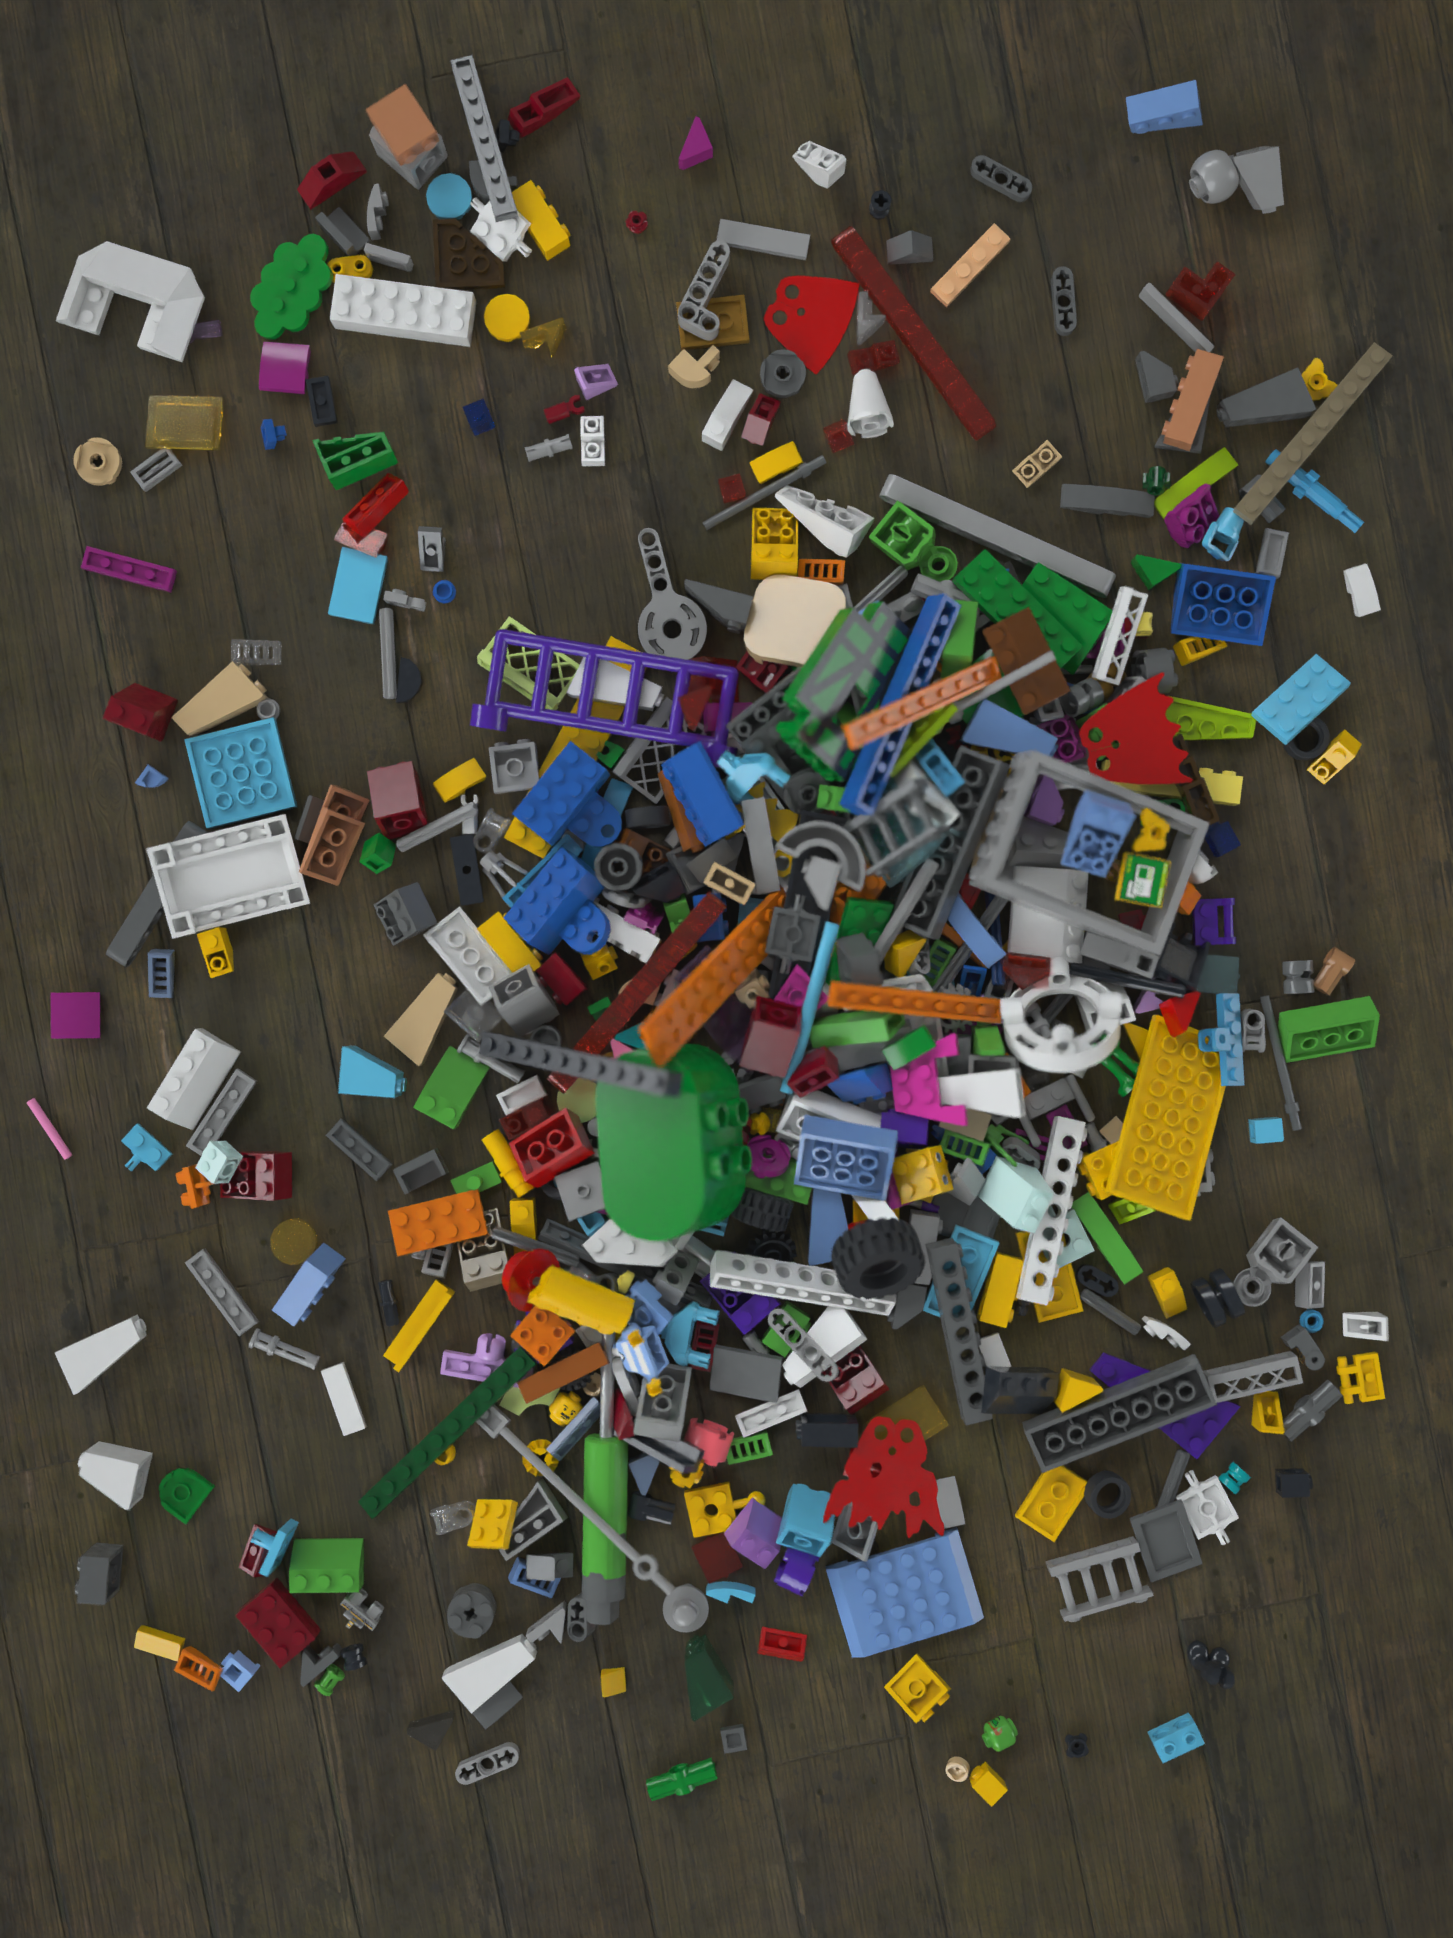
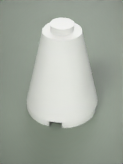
M863 369L853 379L847 424L848 432L853 436H856L855 433H860L862 438L877 437L887 433V428L889 426L892 428L894 421L876 373L869 369Z

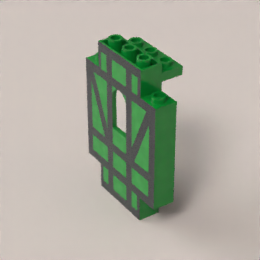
M883 601L869 603L862 615L855 608L840 609L783 696V699L789 704L788 707L798 714L793 721L779 722L775 730L781 735V739L797 750L796 753L812 765L813 770L820 773L828 781L844 780L849 770H854L864 746L862 745L857 748L849 747L845 731L840 729L836 723L837 711L854 685L868 698L854 720L880 708L912 634V631Z

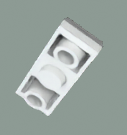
M811 141L802 144L793 155L794 160L816 184L827 189L845 172V156Z

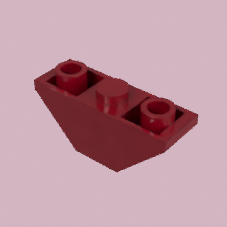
M354 151L330 154L310 168L297 191L310 210H312L367 173V170Z

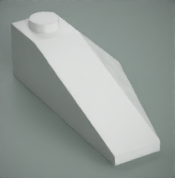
M788 485L775 494V498L827 548L834 551L835 554L845 558L857 550L875 519L854 507L847 506V509L835 506V501L817 500L812 493Z

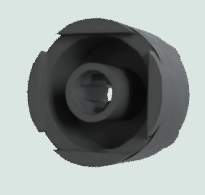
M1163 647L1134 652L1132 658L1136 657V662L1131 664V677L1142 676L1148 680L1157 674L1164 673V677L1158 684V692L1160 694H1168L1172 687L1177 686L1178 677L1174 673L1173 663L1175 655L1173 650H1167Z
M611 844L603 848L597 855L595 873L599 882L606 888L616 891L627 890L635 886L641 879L643 861L634 848L625 844ZM622 861L624 863L622 866L624 871L616 873L614 863H621Z
M472 1583L459 1588L455 1592L447 1611L448 1625L455 1633L466 1638H479L490 1628L497 1610L491 1590L482 1584ZM471 1608L475 1609L474 1613L470 1612L469 1610Z

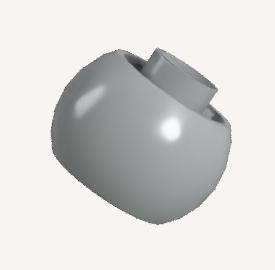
M1212 150L1202 154L1197 158L1190 170L1191 179L1189 180V185L1196 198H1201L1209 204L1227 200L1239 184L1235 165L1228 154L1222 150Z

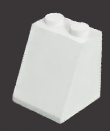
M99 1441L81 1454L78 1462V1467H81L79 1475L122 1508L129 1510L143 1498L153 1453Z

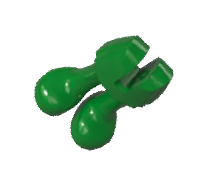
M1104 1033L1098 1041L1102 1042L1108 1035ZM1118 1040L1114 1050L1097 1064L1101 1063L1114 1074L1120 1083L1118 1094L1124 1097L1133 1089L1135 1079L1129 1076L1112 1059L1111 1055L1121 1061L1135 1078L1139 1063L1120 1048V1041Z

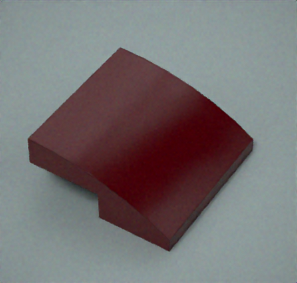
M746 652L735 668L767 693L775 687L790 665L764 661L763 664L755 662L754 658Z

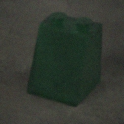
M704 1634L701 1637L695 1636L691 1638L685 1647V1669L691 1719L695 1722L733 1699L734 1684L707 1636Z

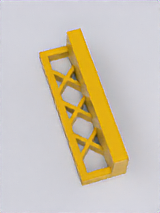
M438 1279L434 1281L383 1355L396 1364L393 1369L397 1372L404 1367L455 1293L454 1290Z

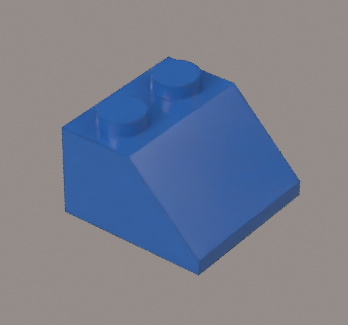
M887 1063L839 1074V1079L827 1084L843 1102L853 1101V1104L867 1101L866 1097L872 1096L873 1100L887 1097L886 1092L893 1090Z

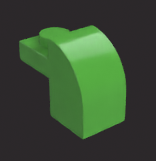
M681 894L674 901L663 902L674 942L688 940L696 936V930L685 894Z

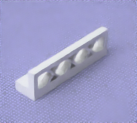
M1120 587L1091 676L1092 678L1115 685L1120 684L1148 597L1147 594L1134 591L1132 588ZM1131 597L1141 598L1138 608L1130 612L1128 606ZM1129 617L1132 623L1131 630L1122 634L1121 628L1124 619ZM1121 639L1125 649L1122 654L1115 657L1114 649L1117 641ZM1114 662L1117 668L1115 679L1106 677L1109 665Z

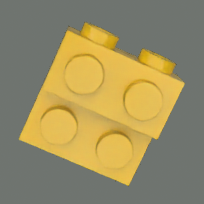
M918 1653L884 1686L915 1723H918L921 1719L925 1723L934 1714L931 1709L937 1703L941 1706L949 1699L950 1695L948 1692L951 1690L948 1684L936 1671H933Z

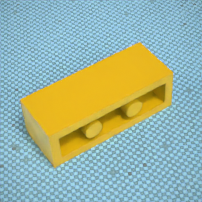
M532 180L512 192L517 211L531 223L527 230L547 261L570 247V232L564 223L560 225L557 221L558 214L552 205L548 206L544 200L546 196L539 185L535 187Z
M498 911L477 928L512 973L527 964H530L534 972H536L543 965L541 960L544 958L537 949L531 950L526 944L527 942L503 918L507 913L502 914Z
M996 1251L989 1268L977 1314L979 1321L1007 1328L1008 1322H1012L1014 1316L1012 1305L1013 1301L1018 1299L1016 1298L1017 1286L1021 1277L1024 1260Z

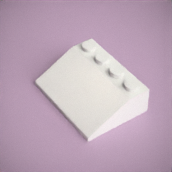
M1014 866V881L1074 905H1077V903L1081 904V907L1086 909L1089 872L1071 869ZM1011 901L1007 958L1050 961L1053 958L1060 957L1066 959L1068 963H1082L1083 955L1079 953L1084 942V930Z

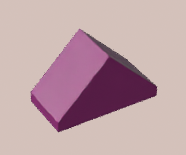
M696 116L679 156V169L682 170L713 158V147L701 119Z

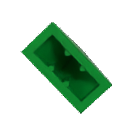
M1138 554L1131 561V565L1148 591L1175 574L1182 565L1181 563Z

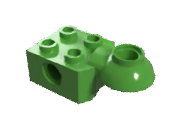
M898 500L869 536L874 546L906 570L919 566L922 575L939 582L950 580L957 571L958 562L956 555L944 546H934L936 537L934 528ZM936 562L945 563V567L942 570L936 571L933 569Z

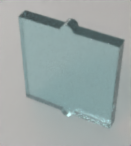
M1207 955L1196 991L1237 994L1238 978H1240V974H1238L1239 957Z

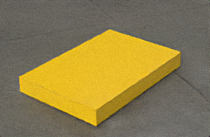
M1064 1465L1044 1472L1021 1504L1015 1517L1055 1542L1083 1499L1085 1486L1088 1481Z

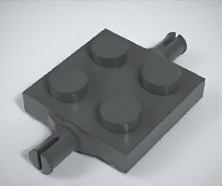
M796 894L793 908L785 909L774 906L765 953L778 955L783 959L781 973L790 974L792 961L804 960L811 962L821 916L809 914L803 910L806 897L803 895L800 898V895Z

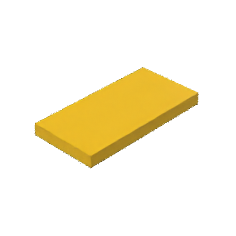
M1020 1231L1015 1234L1022 1260H1024L1030 1232ZM1062 1233L1061 1241H1063L1064 1246H1066L1067 1244L1065 1241L1064 1233ZM1040 1251L1038 1258L1040 1262L1044 1263L1047 1259L1043 1251ZM1069 1263L1059 1268L1057 1277L1053 1278L1051 1287H1054V1295L1052 1301H1048V1305L1033 1302L1039 1323L1083 1312L1072 1264ZM1037 1273L1035 1284L1038 1286L1043 1283L1044 1276L1042 1273Z

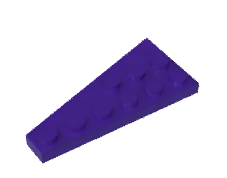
M1105 1352L1089 1369L1109 1387L1151 1371ZM1229 1401L1218 1402L1215 1406L1161 1426L1159 1429L1194 1458L1198 1459L1241 1406Z

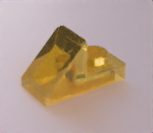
M562 317L519 333L524 348H537L542 345V342L546 341L550 354L553 357L566 331V327Z

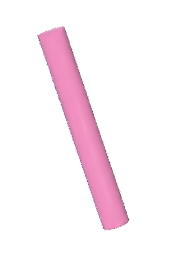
M36 1099L29 1100L27 1102L28 1106L64 1160L71 1157L72 1153Z

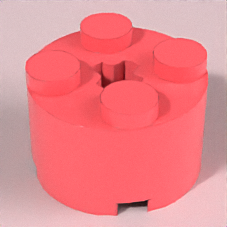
M691 1418L684 1440L705 1450L702 1458L705 1459L704 1463L716 1467L718 1462H725L734 1433L728 1434V1428L705 1419L703 1423H697L698 1418Z

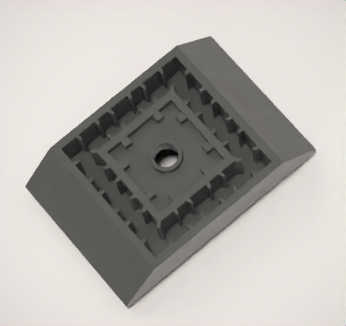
M801 667L726 725L746 754H768L774 758V764L791 776L802 770L813 769L812 765L796 753L797 750L781 739V735L775 730L779 722L793 721L798 714L788 707L789 704L783 699V696L800 672ZM836 716L837 725L840 729L844 730L843 724ZM849 770L844 780L828 781L829 785L837 787L846 786L853 770ZM764 775L766 780L769 782L772 788L776 791V793L785 803L784 786L780 787L779 784H777L774 780H772L767 775ZM805 789L802 795L806 798L810 797L809 793L812 792V789Z

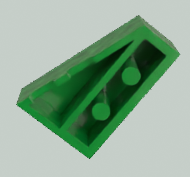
M384 432L359 434L352 438L343 439L341 437H334V440L326 441L312 440L328 479L335 490H339L399 463Z

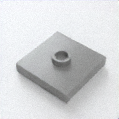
M599 1161L554 1177L569 1221L605 1209Z

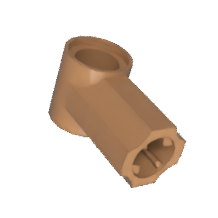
M1333 947L1324 958V966L1314 979V988L1330 996L1341 977L1351 970L1355 959L1340 949Z

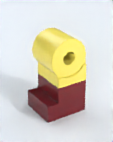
M1142 613L1134 639H1147L1153 633V613ZM1129 617L1124 619V634L1129 632L1132 627Z

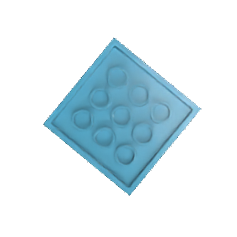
M274 717L184 739L207 829L297 807Z

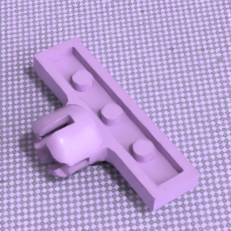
M488 1333L482 1334L478 1338L475 1354L445 1349L440 1374L483 1382L506 1360L504 1358L506 1340L497 1334L496 1339L493 1338L492 1340V1334ZM535 1366L521 1380L533 1375Z

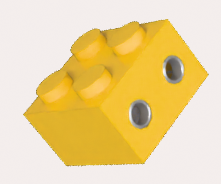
M941 1145L893 1158L892 1171L902 1204L954 1190Z

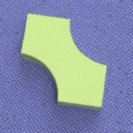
M512 1387L504 1395L499 1406L520 1416L529 1406L535 1404L550 1406L560 1388L526 1404L520 1389Z

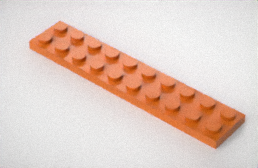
M780 885V891L771 892L639 1027L655 1066L662 1067L769 955V953H765L773 909L774 906L784 907L786 896L784 887L782 888Z

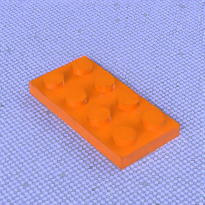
M479 1189L388 1211L397 1256L489 1234Z

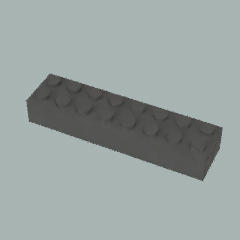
M962 746L958 750L953 766L965 783L948 796L960 815L949 826L950 829L942 833L943 837L932 843L929 842L918 849L891 914L892 917L926 859L934 860L939 864V867L903 927L939 940L1003 782L1010 769L1008 764Z
M1195 1354L1104 1389L1103 1392L1063 1413L1059 1408H1056L1022 1423L1030 1446L1042 1473L1215 1406L1217 1403Z

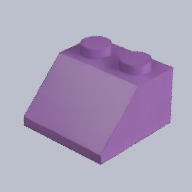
M1044 774L1037 776L1034 791L1023 814L1024 817L1049 826L1060 822L1064 814V809H1061L1063 800L1051 777Z
M752 1497L724 1532V1535L732 1548L766 1569L781 1548V1545L777 1544L776 1540L782 1517L766 1506L761 1505Z

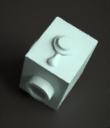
M209 1141L196 1169L212 1184L229 1183L243 1156L227 1141Z

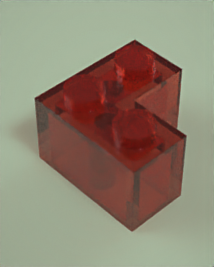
M1218 261L1204 279L1187 267H1184L1165 295L1203 321L1236 274Z

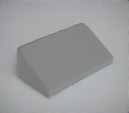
M1308 1261L1296 1276V1307L1306 1309L1324 1308V1261Z

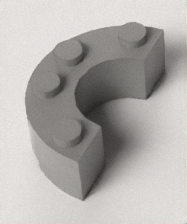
M823 821L804 823L787 832L776 845V849L795 859L803 850L809 847L819 846L828 849L835 855L839 864L842 865L837 881L856 891L861 890L865 878L864 857L855 838L840 826Z

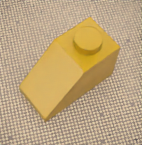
M1166 1267L1147 1276L1166 1319L1187 1310L1184 1292L1172 1269Z

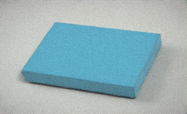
M342 547L328 614L374 625L388 557Z

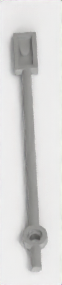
M494 1404L477 1423L493 1439L501 1434L634 1562L633 1570L638 1578L642 1580L652 1579L669 1596L675 1588L658 1572L656 1558L649 1554L640 1555L506 1427L511 1420ZM644 1562L650 1564V1570L644 1569Z

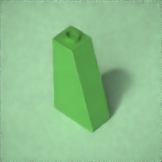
M859 1009L816 1018L813 1021L809 1039L813 1048H819L824 1045L829 1047L889 1041L906 1022L904 1014Z

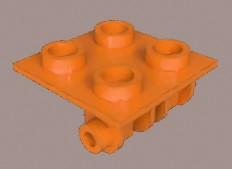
M535 1306L510 1336L545 1367L575 1330L570 1327L571 1323L566 1319L563 1320L556 1313Z

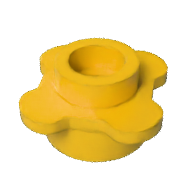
M764 1112L751 1114L750 1118L753 1120L750 1133L752 1135H756V1133L764 1135L770 1128L769 1117Z

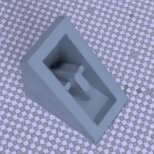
M645 1452L629 1459L630 1469L641 1494L644 1496L647 1494L659 1464L658 1459Z

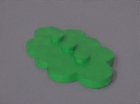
M308 234L300 240L298 245L284 242L276 248L274 262L265 265L262 269V282L252 289L250 301L252 306L258 311L254 321L255 329L263 338L275 340L283 334L285 329L292 332L303 330L308 325L309 312H313L321 306V292L328 289L331 285L333 273L331 268L325 263L329 254V247L326 241L319 235Z

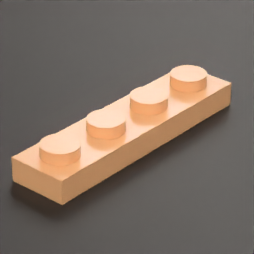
M994 223L931 288L930 292L944 306L948 307L1010 242V238Z

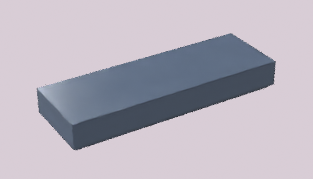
M592 1397L546 1450L557 1460L561 1461L600 1417V1402L595 1397Z

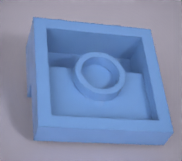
M646 1279L642 1283L637 1281L625 1295L635 1300L627 1323L629 1325L637 1323L639 1328L655 1326L659 1335L674 1317L658 1302L662 1295Z

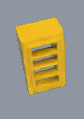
M1191 636L1179 641L1173 648L1180 664L1184 666L1226 648V642L1213 639L1216 644L1214 647L1210 639L1203 638L1207 647L1206 650L1201 641L1202 638ZM1192 642H1194V644H1195V646H1196V648H1197V650H1198V653H1196V650H1195V648H1194Z

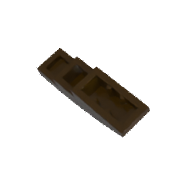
M1175 735L1173 737L1174 746L1188 752V756L1179 764V770L1183 775L1193 779L1190 783L1175 784L1189 814L1208 822L1209 825L1220 821L1205 779L1200 776L1194 757L1189 754L1183 735Z

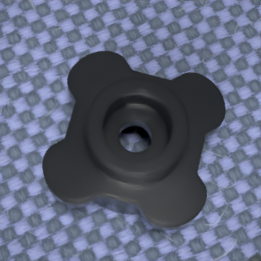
M1086 1734L1066 1735L1064 1740L1067 1743L1066 1754L1068 1757L1080 1758L1088 1755L1089 1749L1086 1745Z

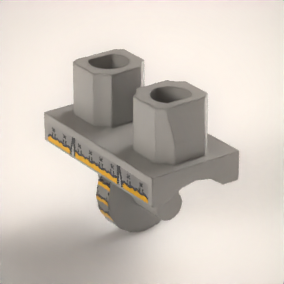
M362 1588L360 1592L348 1593L340 1605L346 1609L343 1615L349 1620L346 1624L348 1629L354 1624L359 1629L366 1625L373 1631L380 1620L384 1606L378 1601H374L369 1608L362 1602L368 1594Z

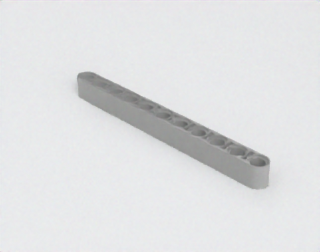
M889 474L879 495L887 503L894 505L898 500L919 517L1033 568L1039 562L1074 586L1098 597L1106 598L1116 578L1113 572L899 476Z

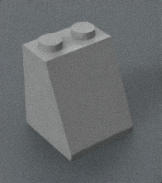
M374 126L369 134L377 155L417 190L423 186L448 157L442 136L437 133L439 142L432 150L424 151L412 163H405L400 166Z
M530 964L489 986L497 1010L519 1037L533 1032L535 1028L552 1021L559 1015L554 1001Z

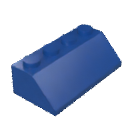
M697 742L662 764L664 776L671 782L676 798L684 806L687 819L693 823L697 838L703 842L705 847L745 825L701 742Z

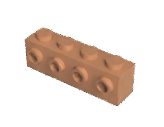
M1200 349L1196 350L1194 356H1189L1185 367L1186 370H1189L1186 378H1181L1177 389L1181 394L1178 400H1173L1169 411L1173 416L1170 422H1165L1161 433L1165 435L1164 444L1190 451L1222 365L1223 356Z

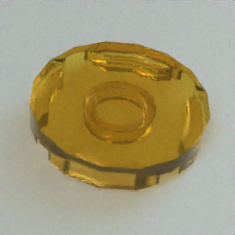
M288 1219L280 1223L273 1230L270 1238L274 1256L288 1265H298L305 1262L315 1252L317 1247L316 1232L308 1222L301 1219Z

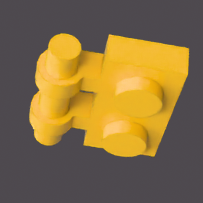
M1377 1352L1352 1355L1354 1363L1352 1365L1347 1364L1346 1356L1337 1357L1338 1366L1336 1370L1341 1380L1339 1388L1345 1404L1354 1403L1353 1394H1359L1361 1402L1385 1399ZM1355 1373L1357 1385H1351L1349 1374Z

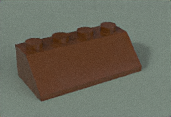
M1030 607L983 630L1005 676L1051 651ZM1056 659L1010 684L1024 715L1071 691Z

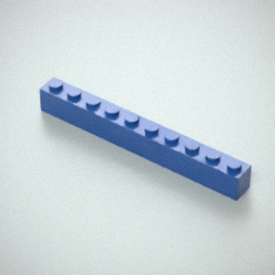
M948 595L927 596L880 708L928 686L961 608V605ZM912 722L864 744L839 805L855 815L874 814Z

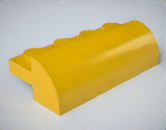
M551 1266L541 1276L540 1284L529 1294L528 1298L529 1303L536 1305L540 1309H547L560 1317L569 1318L580 1325L589 1326L602 1334L611 1335L613 1332L620 1334L629 1321L635 1301L554 1266Z

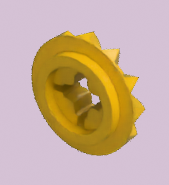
M538 1439L529 1443L527 1447L533 1453L542 1455L548 1452L546 1449L551 1442ZM548 1452L544 1460L547 1466L554 1472L559 1460ZM523 1456V1464L527 1472H530L535 1477L543 1476Z

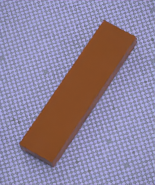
M598 1342L517 1382V1385L526 1404L609 1364L610 1361L601 1342Z

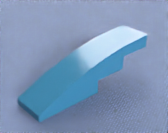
M932 738L916 753L915 757L946 797L950 796L965 783Z

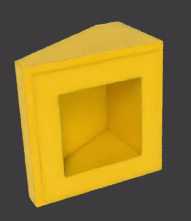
M625 1667L602 1669V1697L626 1692Z

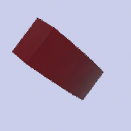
M567 77L531 94L528 101L511 108L508 121H510V125L514 130L519 131V138L521 139L563 113L580 99V94Z

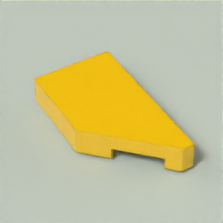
M1131 1023L1123 1024L1124 1029L1140 1062L1148 1030Z

